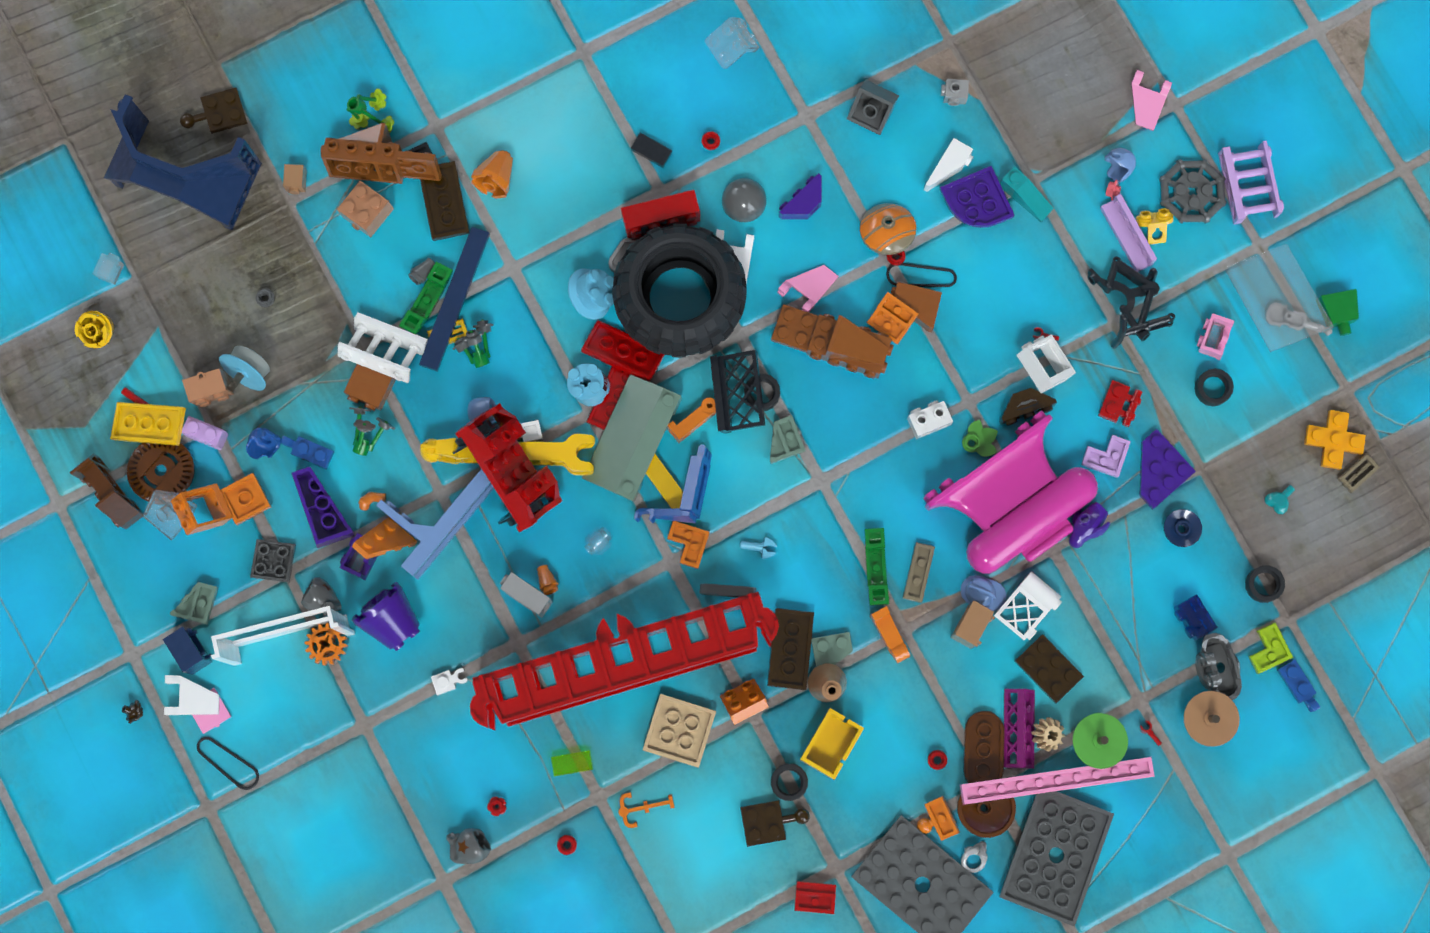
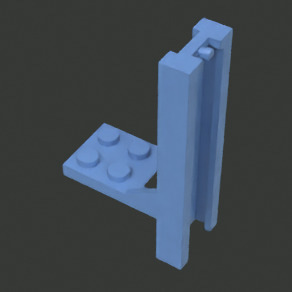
M482 469L434 526L414 524V521L405 513L398 514L400 510L390 501L385 503L380 500L376 505L420 541L419 545L401 565L402 568L416 579H420L494 489Z

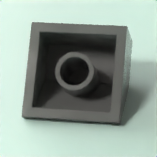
M865 80L858 91L847 120L881 135L899 95Z

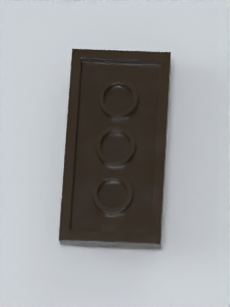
M455 161L438 164L442 174L440 181L420 179L433 241L470 233Z
M775 608L779 628L771 644L767 686L806 690L814 612Z

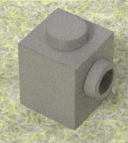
M946 79L945 85L941 86V96H944L943 103H948L951 106L966 104L969 80Z

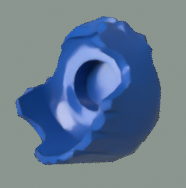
M256 428L251 431L248 437L246 452L250 457L257 460L263 456L271 458L280 448L281 438L269 429Z

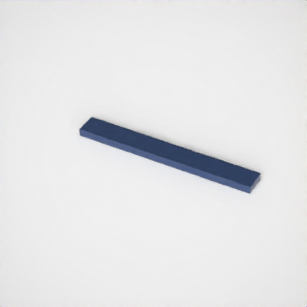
M474 227L471 228L420 360V366L438 372L488 242L489 232Z

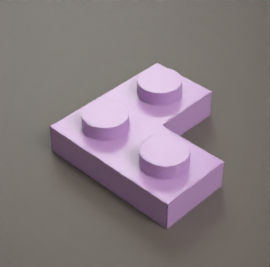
M1112 435L1106 452L1088 446L1081 465L1118 478L1131 441Z

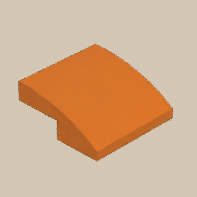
M887 292L867 321V324L877 331L889 335V338H892V341L898 345L919 313Z

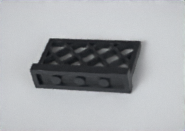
M751 350L724 356H710L718 431L726 434L732 433L731 431L765 426L757 351ZM746 356H752L753 363L749 368L742 364ZM733 359L737 362L731 371L726 369L725 360ZM740 365L747 370L741 379L734 375ZM749 373L755 376V381L751 387L744 382ZM732 376L739 381L733 390L728 387V381ZM741 384L749 389L743 398L736 393ZM751 392L757 395V400L753 406L746 401ZM733 395L741 400L735 409L730 406V399ZM743 403L751 407L745 417L738 412ZM754 410L759 413L760 422L752 423L748 420ZM735 414L743 418L739 425L732 426V418Z

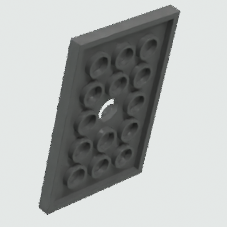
M1057 791L1035 794L999 897L1075 927L1114 813ZM1058 847L1064 853V858L1061 862L1053 863L1049 859V852L1052 848Z
M901 815L851 876L917 933H962L994 893ZM926 877L929 880L930 888L928 891L921 893L916 890L915 881L917 878Z

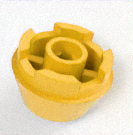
M97 311L83 313L75 323L76 337L79 336L84 346L90 348L105 346L110 341L114 332V324L110 317Z

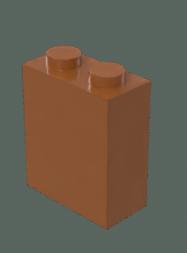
M357 364L344 393L348 396L347 399L353 403L358 404V401L365 404L364 407L372 411L378 409L381 411L396 379Z

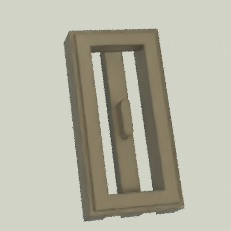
M1366 453L1343 473L1338 480L1352 493L1380 467ZM1365 460L1368 461L1351 478H1349L1348 480L1345 479L1362 462H1364ZM1372 465L1373 468L1353 486L1350 484Z

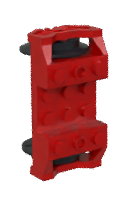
M499 403L455 432L458 437L454 441L457 447L452 453L455 454L468 447L509 510V513L503 516L498 521V524L505 522L509 526L517 524L516 528L521 532L534 525L541 516L563 500L559 495L558 482L548 466L536 471L532 462L518 443L517 439L526 433L516 416L505 410ZM493 416L497 423L492 424L489 419H486ZM544 496L548 501L545 504L541 501Z

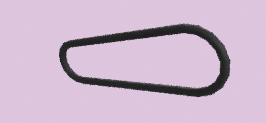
M902 263L900 265L931 270L951 272L954 275V281L951 284L910 285L918 287H951L957 281V275L951 269ZM890 265L887 269L886 276L888 281L892 285L896 286L897 283H894L889 277L890 269L894 267V265Z
M203 737L198 741V753L238 788L249 790L257 785L259 773L254 766L210 737ZM203 740H209L253 769L256 774L254 784L249 787H243L201 752L199 748L200 743Z

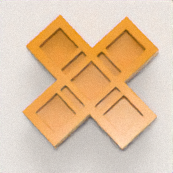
M1329 410L1326 428L1313 425L1307 426L1304 445L1323 448L1321 467L1340 470L1342 469L1344 452L1363 454L1366 435L1347 432L1349 413Z

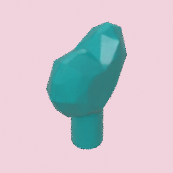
M1289 485L1283 492L1267 494L1265 503L1273 507L1277 514H1284L1289 507L1288 497L1295 491L1294 487Z

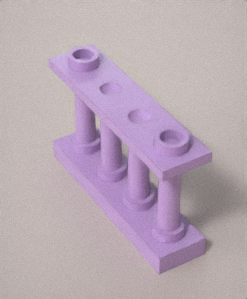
M1263 141L1259 145V150L1234 154L1231 152L1230 147H1224L1218 153L1222 174L1226 179L1224 183L1234 225L1241 224L1248 214L1272 211L1274 218H1277L1283 212L1284 204L1279 198L1270 158L1272 151L1267 141ZM1261 158L1263 168L1239 172L1235 170V161ZM1265 176V186L1241 189L1238 186L1239 179ZM1269 194V204L1245 207L1242 204V198L1245 196Z

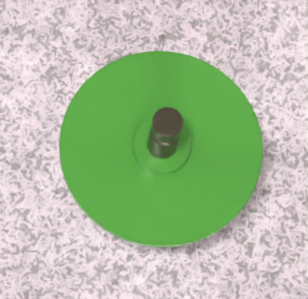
M1095 713L1083 718L1076 726L1073 733V747L1083 763L1093 768L1105 769L1116 765L1125 756L1128 748V736L1124 726L1115 717L1104 713Z

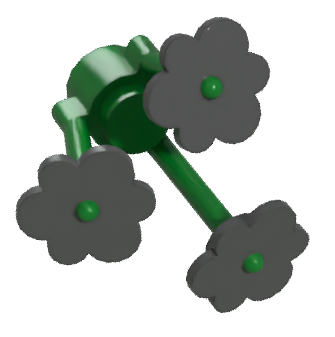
M349 407V409L354 410V414H357V420L353 423L356 430L352 451L356 454L367 456L368 451H373L374 445L384 429L389 430L390 428L395 430L396 428L388 423V421L377 417L376 420L379 421L378 425L381 428L371 444H369L370 440L364 438L365 432L372 431L376 426L370 421L361 420L362 414L365 415L366 411L371 412V410L362 409V407Z

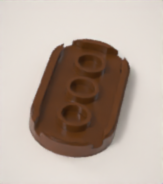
M980 711L973 714L965 724L963 772L968 783L979 778L1002 779L1004 725L997 715L989 711Z

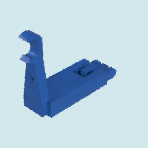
M700 445L697 456H691L680 508H639L634 514V519L637 522L640 521V517L643 514L650 515L649 520L652 523L656 519L696 523V519H700L712 457L711 452L705 445Z

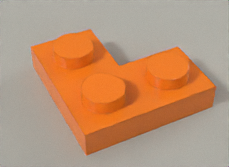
M677 521L672 522L667 540L685 545L680 564L699 569L710 532Z

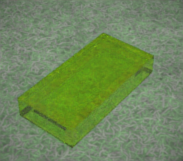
M590 750L551 757L554 777L593 770Z

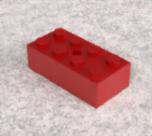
M695 190L621 208L627 238L632 240H639L647 234L646 232L657 227H670L673 224H687V226L691 227L700 222V209Z

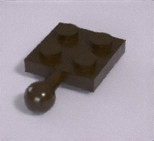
M236 87L200 97L204 112L196 115L185 113L180 118V123L184 128H191L196 122L207 119L211 134L248 124Z
M779 800L740 807L747 847L786 840L785 823L797 822L798 824H806L810 819L809 812L803 808L798 809L795 814L782 816Z

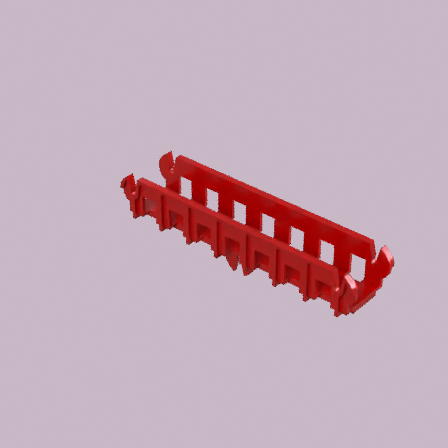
M759 592L750 593L679 616H673L639 628H634L631 621L617 614V630L620 634L618 638H614L612 631L603 618L596 631L597 640L473 677L472 683L476 695L472 697L470 703V714L479 725L496 731L495 713L501 724L506 723L510 727L757 652V627L761 629V634L769 648L771 647L772 641L778 632V619L773 611L763 607ZM741 609L746 627L729 632L724 614ZM704 620L709 639L691 644L686 625ZM667 631L672 650L653 655L648 637ZM629 643L634 661L616 666L611 648ZM590 654L595 673L579 678L574 659ZM552 666L557 685L541 689L536 670ZM513 678L518 696L504 700L499 682Z

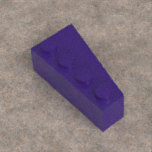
M311 467L292 472L317 549L353 537L354 532Z

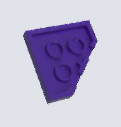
M1157 429L1141 442V485L1139 496L1152 510L1196 472Z

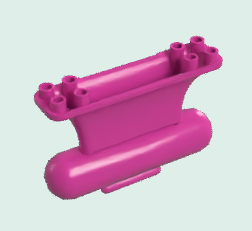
M1040 411L1030 420L1034 426L1031 427L1028 422H1025L1015 431L1018 435L1017 440L966 477L959 479L955 483L951 478L945 480L939 486L942 493L938 494L933 489L923 498L927 503L925 508L928 511L937 507L954 508L970 517L983 530L980 535L968 544L966 550L970 565L978 572L983 574L993 573L1020 553L1029 562L1035 560L1072 533L1073 526L1068 521V518L1091 502L1097 495L1098 483L1094 474L1082 467H1073L1057 478L1050 467L1043 445L1045 429L1053 419L1050 414L1046 416L1043 411Z

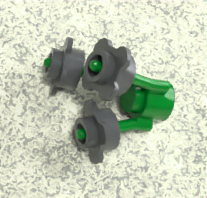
M482 319L478 321L477 325L473 326L476 329L466 332L465 337L457 338V341L454 342L456 346L452 349H456L458 353L464 351L470 363L475 364L476 368L489 364L488 358L491 356L488 350L486 333L492 332L491 326L494 325L488 323V320L484 321ZM481 335L483 337L484 351L483 349L480 350L478 346L482 342ZM474 345L476 351L472 353V356L467 348Z

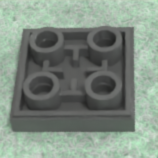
M257 539L250 577L290 583L296 545Z

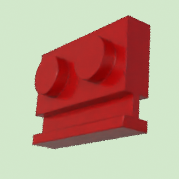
M797 881L794 911L834 914L836 885Z

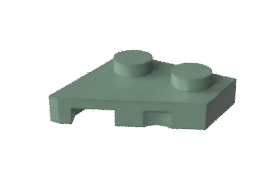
M792 415L774 421L770 464L805 452Z
M198 582L192 588V591L181 600L182 602L176 609L170 612V615L208 625L218 587Z
M850 632L812 638L811 640L816 667L825 663L835 665L853 652Z

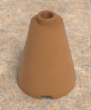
M825 663L815 667L809 674L808 688L815 699L821 702H833L844 694L847 680L844 672L838 666Z

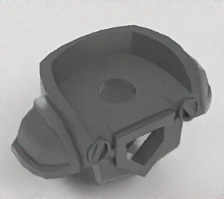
M1212 633L1204 636L1201 651L1196 655L1195 661L1199 680L1207 690L1223 693L1231 700H1234L1239 696L1242 688L1240 662L1233 652L1229 641L1223 635ZM1216 662L1224 664L1225 669L1222 673L1218 672Z

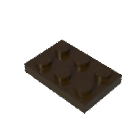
M1043 634L1014 661L1055 704L1084 677Z

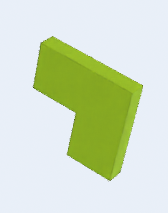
M1276 622L1257 631L1265 649L1249 656L1257 674L1293 658Z

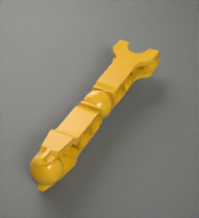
M573 434L564 442H518L533 465L564 466L572 475H591L594 473L592 463L581 461L577 457L581 449L594 446L595 437L592 435ZM432 438L427 439L420 445V455L427 462L439 461L451 464L477 463L468 447L455 454L452 453L457 447L454 442L457 438L441 440Z

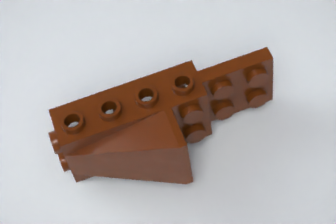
M386 123L375 125L339 139L326 138L324 145L321 146V158L329 177L402 184L404 178L441 180L442 174L436 155L429 152L402 151L400 144L392 142Z
M785 304L782 306L771 338L773 342L806 352L812 359L824 360L830 365L842 366L850 372H860L872 379L879 378L880 373H885L888 363L884 361L886 355H891L894 346L890 344L892 338H889V335L878 332V334L871 332V329L865 326L858 327L841 315H839L838 320H835V317L829 314L817 316Z

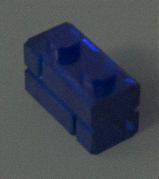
M1197 594L1174 607L1176 610L1174 612L1175 617L1179 622L1182 621L1186 626L1184 629L1185 633L1190 639L1193 638L1194 641L1218 628Z

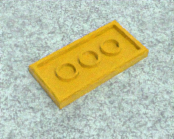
M117 402L110 439L179 446L186 408Z

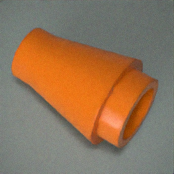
M548 565L538 567L540 591L544 595H550L558 591L557 586L559 584L549 570Z

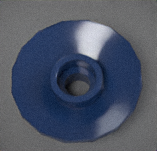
M1179 509L1167 516L1164 522V533L1170 543L1175 546L1188 547L1194 545L1199 540L1202 534V524L1195 513ZM1179 526L1184 527L1183 533L1178 530Z

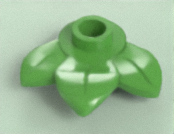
M980 420L974 421L968 427V434L963 438L962 446L967 452H977L983 457L994 455L997 450L991 443L995 440L998 431L992 428H983ZM968 441H974L975 446H969Z

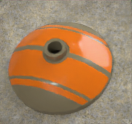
M891 203L880 204L869 209L863 216L860 223V235L864 244L872 251L884 255L897 254L906 250L914 241L916 222L912 214L904 207Z

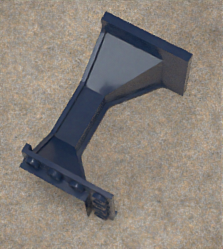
M125 94L118 103V110L110 109L122 138L104 178L122 189L124 187L122 182L133 183L178 200L220 222L225 228L233 230L262 164L246 140L238 137L230 153L184 168L138 152L137 147L149 120L133 102V97Z

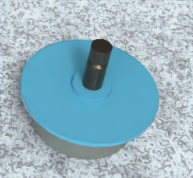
M235 346L230 355L222 354L219 357L221 367L233 378L227 386L228 390L233 392L239 383L257 391L265 389L266 382L264 377L270 372V367L256 352L244 346Z

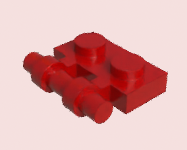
M1112 380L1098 416L1114 423L1117 422L1119 417L1124 418L1122 425L1129 427L1131 421L1135 419L1136 415L1134 413L1137 405L1141 403L1142 391L1135 389L1134 394L1129 395V386ZM1125 401L1130 403L1127 411L1122 410Z

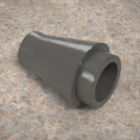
M427 258L424 262L412 268L408 274L409 278L416 285L424 283L435 264L434 261Z

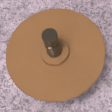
M1206 691L1197 694L1188 702L1184 711V725L1188 734L1196 742L1205 746L1213 747L1227 743L1234 737L1239 727L1240 718L1235 703L1228 696L1220 692Z

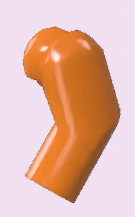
M368 492L359 499V508L366 511L373 502H379L380 500L386 502V493Z

